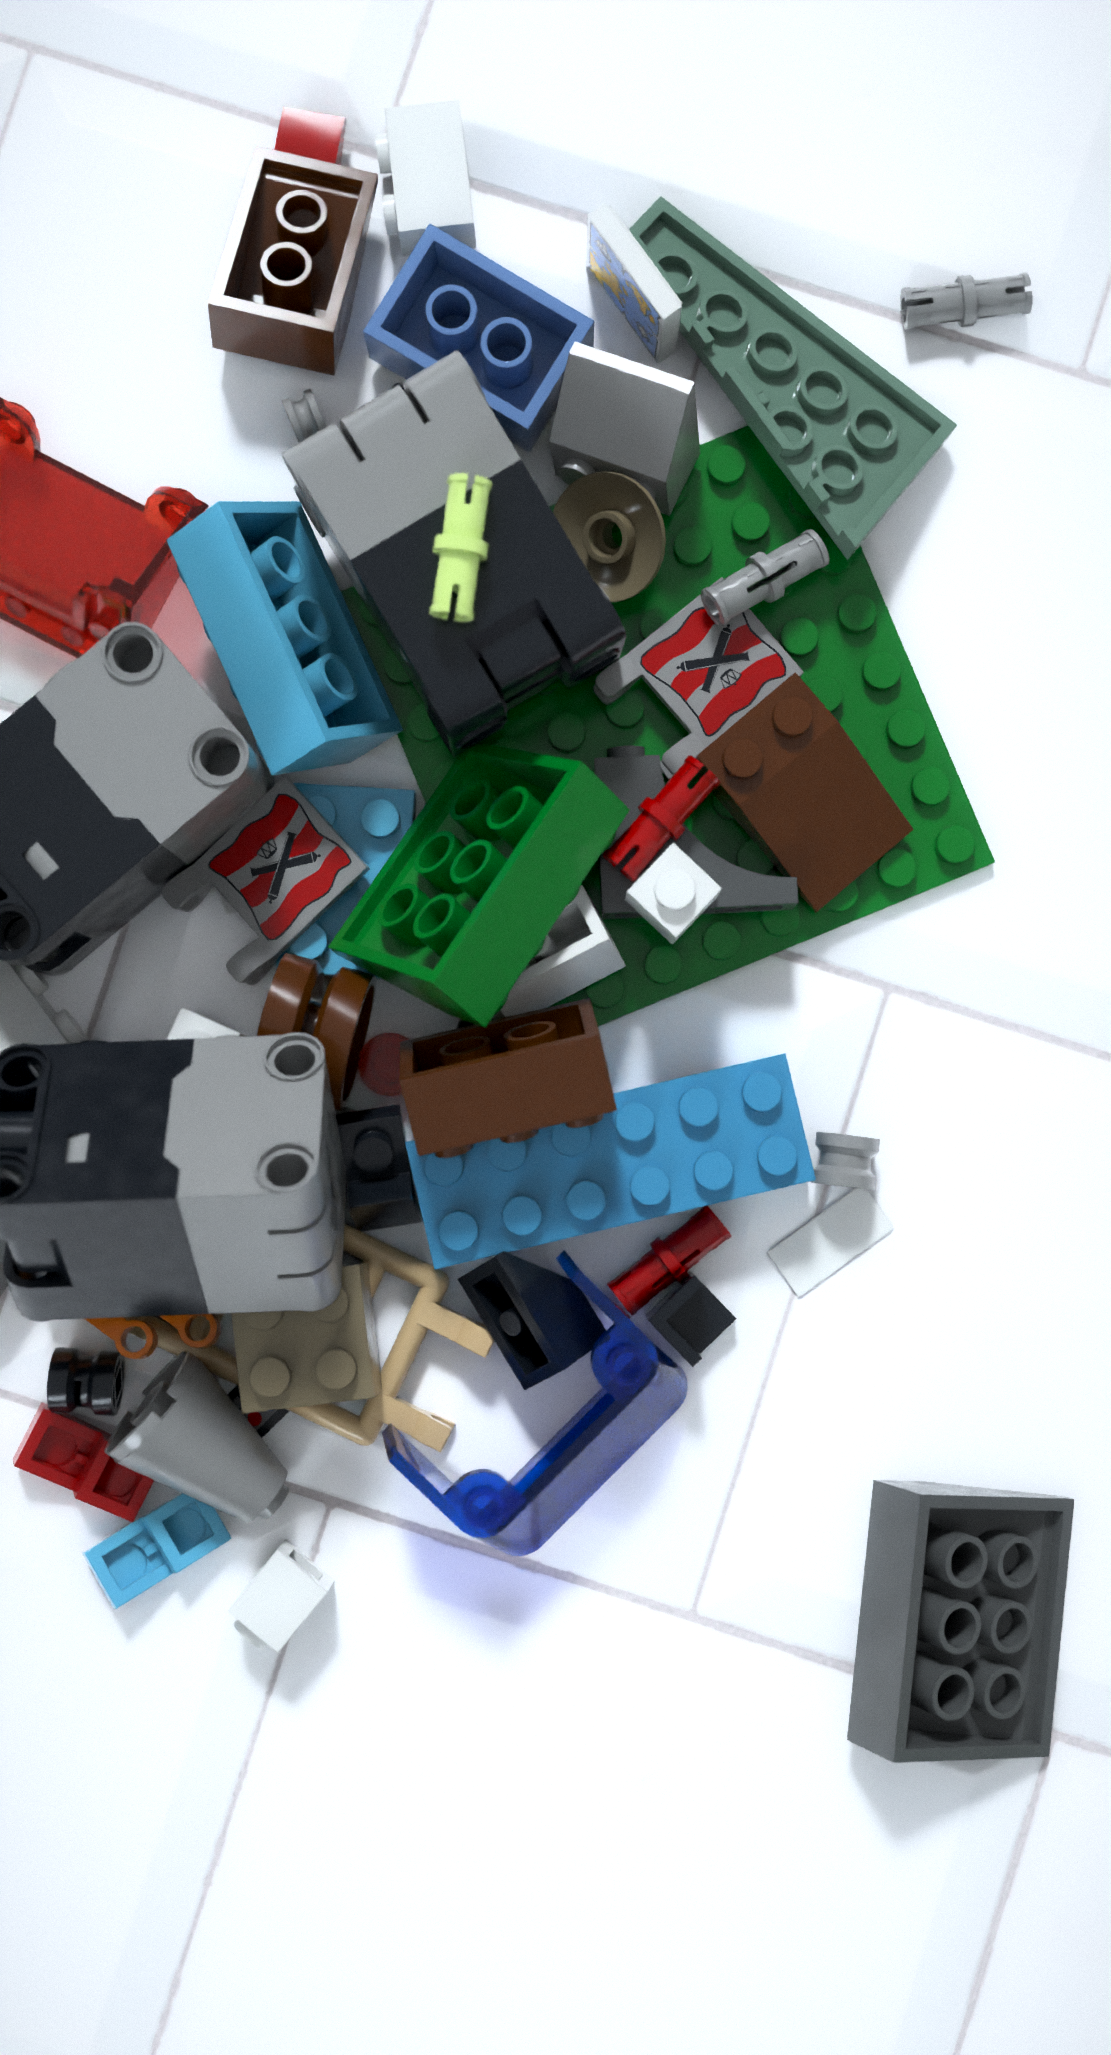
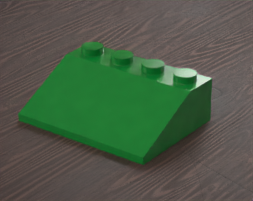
M478 743L458 756L328 948L340 957L442 1012L486 1028L492 1017L505 1005L510 990L529 961L541 951L545 937L565 907L578 895L581 883L600 854L613 842L616 830L630 809L582 761Z

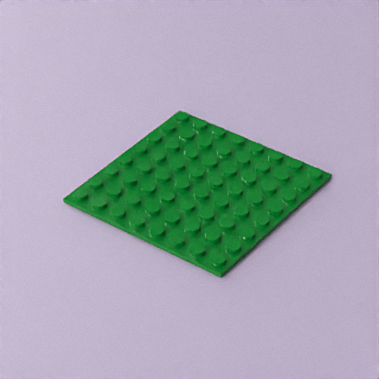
M748 425L700 445V455L670 516L661 513L665 526L666 546L663 562L656 577L646 589L636 596L619 602H611L626 632V639L620 658L627 655L701 594V590L710 587L721 577L725 579L744 568L746 559L759 551L767 555L797 538L807 529L814 530L827 548L829 564L823 568H818L787 586L784 596L776 601L768 603L763 600L749 609L802 669L804 674L800 678L840 723L914 830L816 913L798 893V904L792 910L702 914L673 945L645 918L603 920L626 966L549 1006L552 1007L590 998L598 1027L995 863L861 545L848 560L845 558ZM556 504L550 506L552 511L554 510ZM615 524L612 529V537L621 546L622 534L618 525ZM352 586L342 590L341 594L403 728V731L398 733L397 736L423 799L427 803L458 756L454 758L444 744L425 710L421 697L355 587ZM604 668L570 689L558 677L556 683L508 710V722L504 725V728L480 743L582 761L594 773V758L607 757L606 750L608 748L642 746L645 748V755H660L661 761L664 753L689 735V733L642 678L611 705L602 703L595 695L593 687L597 676L606 669ZM662 773L663 779H664V783H665V785H666L669 780H668V779L666 778V776ZM697 775L688 783V789H692L700 780ZM712 792L685 820L684 824L703 845L726 861L756 873L784 877ZM598 858L581 885H583L602 917Z

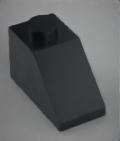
M505 1251L457 1279L524 1391L565 1370L610 1338L576 1281Z

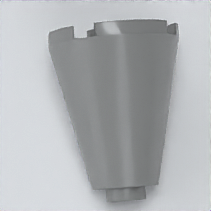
M184 1351L181 1352L143 1390L142 1394L146 1397L139 1404L135 1412L132 1413L129 1410L126 1412L110 1436L104 1449L105 1453L114 1459V1462L246 1523L253 1521L258 1516L264 1520L269 1519L279 1509L289 1493V1488L284 1485L288 1471L202 1361L189 1351L187 1354Z

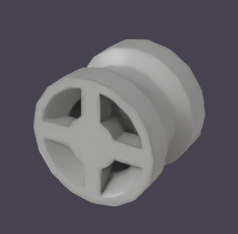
M816 1132L815 1145L820 1150L819 1165L814 1168L816 1180L811 1181V1183L875 1190L876 1177L870 1171L872 1157L879 1152L880 1139Z

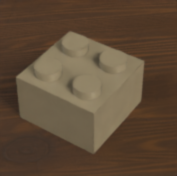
M368 1263L342 1266L340 1294L331 1305L322 1310L312 1312L298 1310L231 1313L242 1414L375 1398L382 1392Z

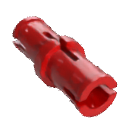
M688 755L683 765L670 778L654 799L646 797L638 806L641 814L609 850L606 849L602 854L615 867L634 848L636 853L619 871L630 881L635 882L639 878L638 875L670 838L674 841L678 840L685 832V828L682 826L685 820L704 801L710 792L720 785L719 779L709 769L692 789H688V783L704 766L696 758Z
M703 1206L701 1210L689 1218L690 1220L676 1231H673L665 1239L661 1240L659 1236L649 1243L652 1248L626 1271H623L615 1279L607 1283L632 1316L674 1281L677 1280L681 1284L689 1276L687 1272L713 1249H716L724 1241L732 1237L709 1206Z

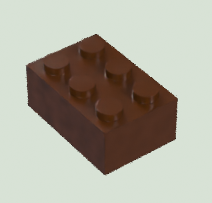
M590 998L492 1020L486 1028L474 1024L400 1042L399 1082L418 1156L434 1153L438 1158L455 1157L470 1151L474 1147V1143L500 1138V1141L504 1143L520 1142L537 1135L540 1128L565 1123L570 1128L585 1127L601 1121L605 1113L617 1111L603 1045Z

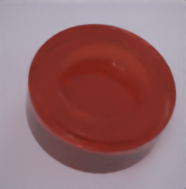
M383 1033L370 1039L362 1048L358 1059V1070L364 1084L373 1092L388 1097L403 1095L399 1082L400 1042L410 1040L407 1037L397 1033Z

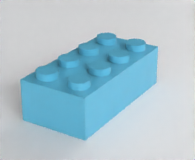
M218 501L166 540L177 563L178 573L182 581L187 585L203 621L206 636L213 644L226 672L232 694L239 702L253 732L258 752L266 761L272 776L351 763L403 731L300 501Z

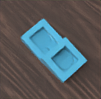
M180 1493L82 1552V1555L113 1609H117L171 1574L180 1572L232 1538L215 1508Z

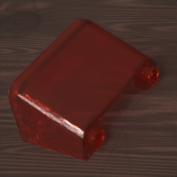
M0 397V619L75 658L81 657L113 628L122 623L137 622L147 625L152 629L180 577L177 563L166 540L209 508V504L197 499L185 489L173 488L171 486H160L154 489L147 498L145 505L40 452L41 439L33 415L24 406Z

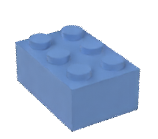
M429 223L364 328L363 334L369 358L406 380L454 351H459L472 369L483 390L487 403L509 440L530 453L557 408L568 355L574 342L594 348L595 321Z

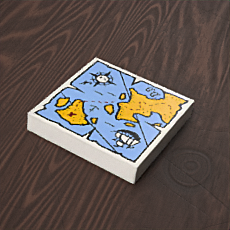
M605 202L587 215L586 267L656 363L660 364L676 352L683 303L611 204L608 206Z

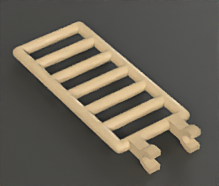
M345 1224L343 1251L363 1260L362 1263H368L372 1299L385 1272L420 1289L380 1371L382 1392L375 1398L366 1400L359 1416L333 1403L286 1409L362 1446L373 1444L385 1423L410 1435L424 1445L441 1452L455 1423L397 1397L428 1330L444 1336L484 1358L489 1354L494 1339L485 1324L441 1304L450 1284L447 1273L441 1269L434 1270V1266ZM225 1313L215 1314L220 1322ZM154 1316L125 1317L128 1321L140 1320L152 1325L158 1336L157 1347L176 1356L183 1351L186 1354L189 1351L196 1358L198 1357L211 1373L239 1386L235 1355L214 1345L205 1349L190 1347L181 1340L179 1332L175 1327ZM203 1316L194 1319L189 1328L190 1335L195 1341L205 1339L210 1332L209 1321ZM134 1328L129 1332L146 1341V1334L141 1328Z

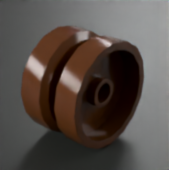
M285 953L273 976L262 1010L257 1036L284 1035L298 1032L307 1033L317 1038L324 1048L335 1110L343 1111L355 1083L369 1030L376 991V976L371 973L342 967L330 980L322 1001L324 972L320 962Z

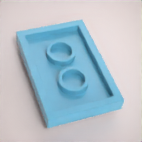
M294 783L367 864L370 870L276 960V969L284 954L289 953L319 961L324 976H333L342 967L370 973L335 954L328 946L414 822L416 792L415 790Z

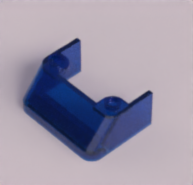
M565 1250L555 1258L570 1280L614 1322L595 1342L590 1356L592 1372L602 1388L509 1481L499 1472L482 1468L463 1474L453 1483L391 1423L381 1432L388 1461L465 1534L511 1556L529 1555L542 1547L681 1407L688 1391L686 1374L677 1361Z

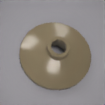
M604 471L588 474L570 484L559 497L553 513L594 582L603 590L610 602L623 601L641 593L656 577L665 554V526L656 502L640 483L616 472ZM615 524L618 525L622 534L621 546L612 537V529Z

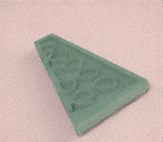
M660 196L629 230L683 303L679 332L848 560L946 443L957 427V424Z

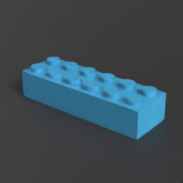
M786 1053L613 1093L617 1111L605 1113L601 1121L585 1127L570 1128L565 1123L540 1128L537 1135L520 1142L504 1143L500 1141V1138L474 1143V1147L467 1153L450 1158H438L434 1153L418 1156L415 1140L405 1142L434 1270L495 1256L503 1251L508 1253L816 1180Z

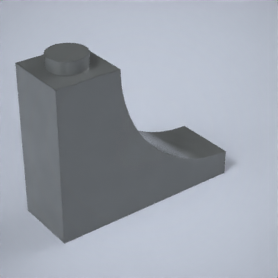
M642 746L612 747L606 750L607 757L594 758V774L630 809L616 830L615 838L607 848L608 850L641 814L638 806L646 797L654 799L665 786L661 771L660 755H645V748ZM684 823L682 826L685 828V832L678 840L674 841L670 838L638 875L640 878L666 849L674 843L722 888L718 897L702 914L792 910L798 904L797 877L764 875L736 866L703 845ZM632 848L615 867L603 857L602 854L605 852L603 851L598 857L602 919L643 918L625 901L627 891L635 882L630 881L619 872L633 857L636 850Z

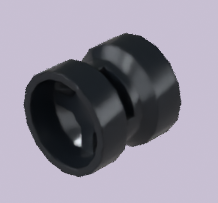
M55 1348L47 1379L48 1409L51 1412L70 1413L77 1407L90 1408L95 1415L116 1416L120 1409L124 1390V1356L118 1351L103 1350L96 1356L83 1355L78 1348Z

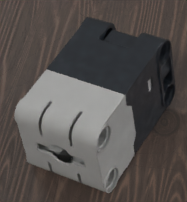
M457 350L403 382L404 390L397 385L339 420L340 428L335 423H332L281 453L295 483L293 489L320 536L322 538L325 537L421 697L430 720L454 758L502 730L508 722V710L556 683L558 677L570 689L619 660L626 639L624 626L612 603L603 590L594 582L487 403L483 390L472 369ZM455 473L468 474L465 494L466 504H470L475 475L487 478L493 483L489 494L483 541L489 544L486 561L479 562L473 609L475 615L474 620L471 622L454 621L457 601L456 592H452L447 620L436 618L429 614L439 563V556L433 552L436 535L443 534L448 493L447 480L450 474Z
M128 622L113 628L81 657L68 663L56 672L39 692L0 723V960L25 966L30 970L49 976L64 975L73 970L75 966L161 895L162 888L173 877L193 865L236 822L256 806L275 785L274 777L271 775L270 770L243 735L160 637L147 625ZM60 947L59 952L53 959L47 962L40 961Z
M294 1032L269 1036L243 1037L239 1035H223L215 1038L121 1042L90 1040L72 1044L35 1045L23 1043L12 1045L0 1052V1239L6 1240L3 1274L16 1307L22 1316L31 1321L45 1322L63 1319L300 1310L312 1312L326 1308L339 1296L342 1287L347 1179L324 1048L317 1038L307 1033Z

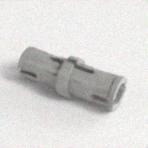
M1023 272L1013 276L974 280L973 276L969 274L957 276L955 283L911 289L909 287L902 288L900 292V311H906V315L901 317L905 330L913 329V327L958 322L960 327L974 326L977 319L1020 313L1022 315L1030 314L1033 304V292H1025V287H1030L1032 284L1028 272Z
M807 529L797 538L767 555L760 551L746 559L744 568L713 586L701 590V600L706 612L713 622L718 626H723L733 617L763 600L768 603L776 601L784 596L787 586L818 568H823L829 564L827 548L814 530Z

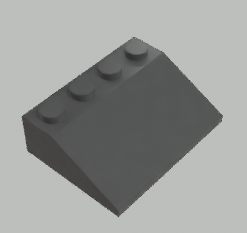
M873 1480L847 1732L848 1741L892 1763L1049 1757L1074 1509L1073 1498L927 1481Z

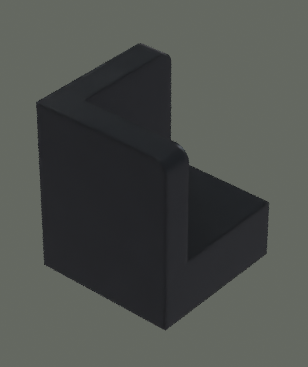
M690 1271L688 1273L689 1276L681 1284L678 1283L646 1314V1318L677 1352L694 1367L703 1359L700 1354L737 1318Z

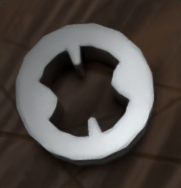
M311 389L303 391V398L297 402L291 401L289 397L281 400L298 443L326 427Z

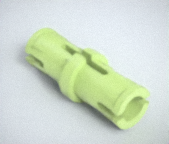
M455 473L448 476L443 534L435 536L433 548L434 554L439 556L433 601L429 610L431 616L447 620L452 592H456L457 601L454 621L471 622L474 620L475 613L473 609L479 562L486 561L489 544L483 541L489 494L493 485L491 480L475 475L470 504H466L465 494L468 474Z

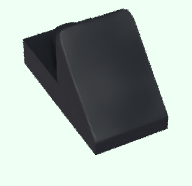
M400 1104L336 1114L346 1169L347 1208L357 1229L364 1232L422 1222L419 1201L405 1145L407 1138Z

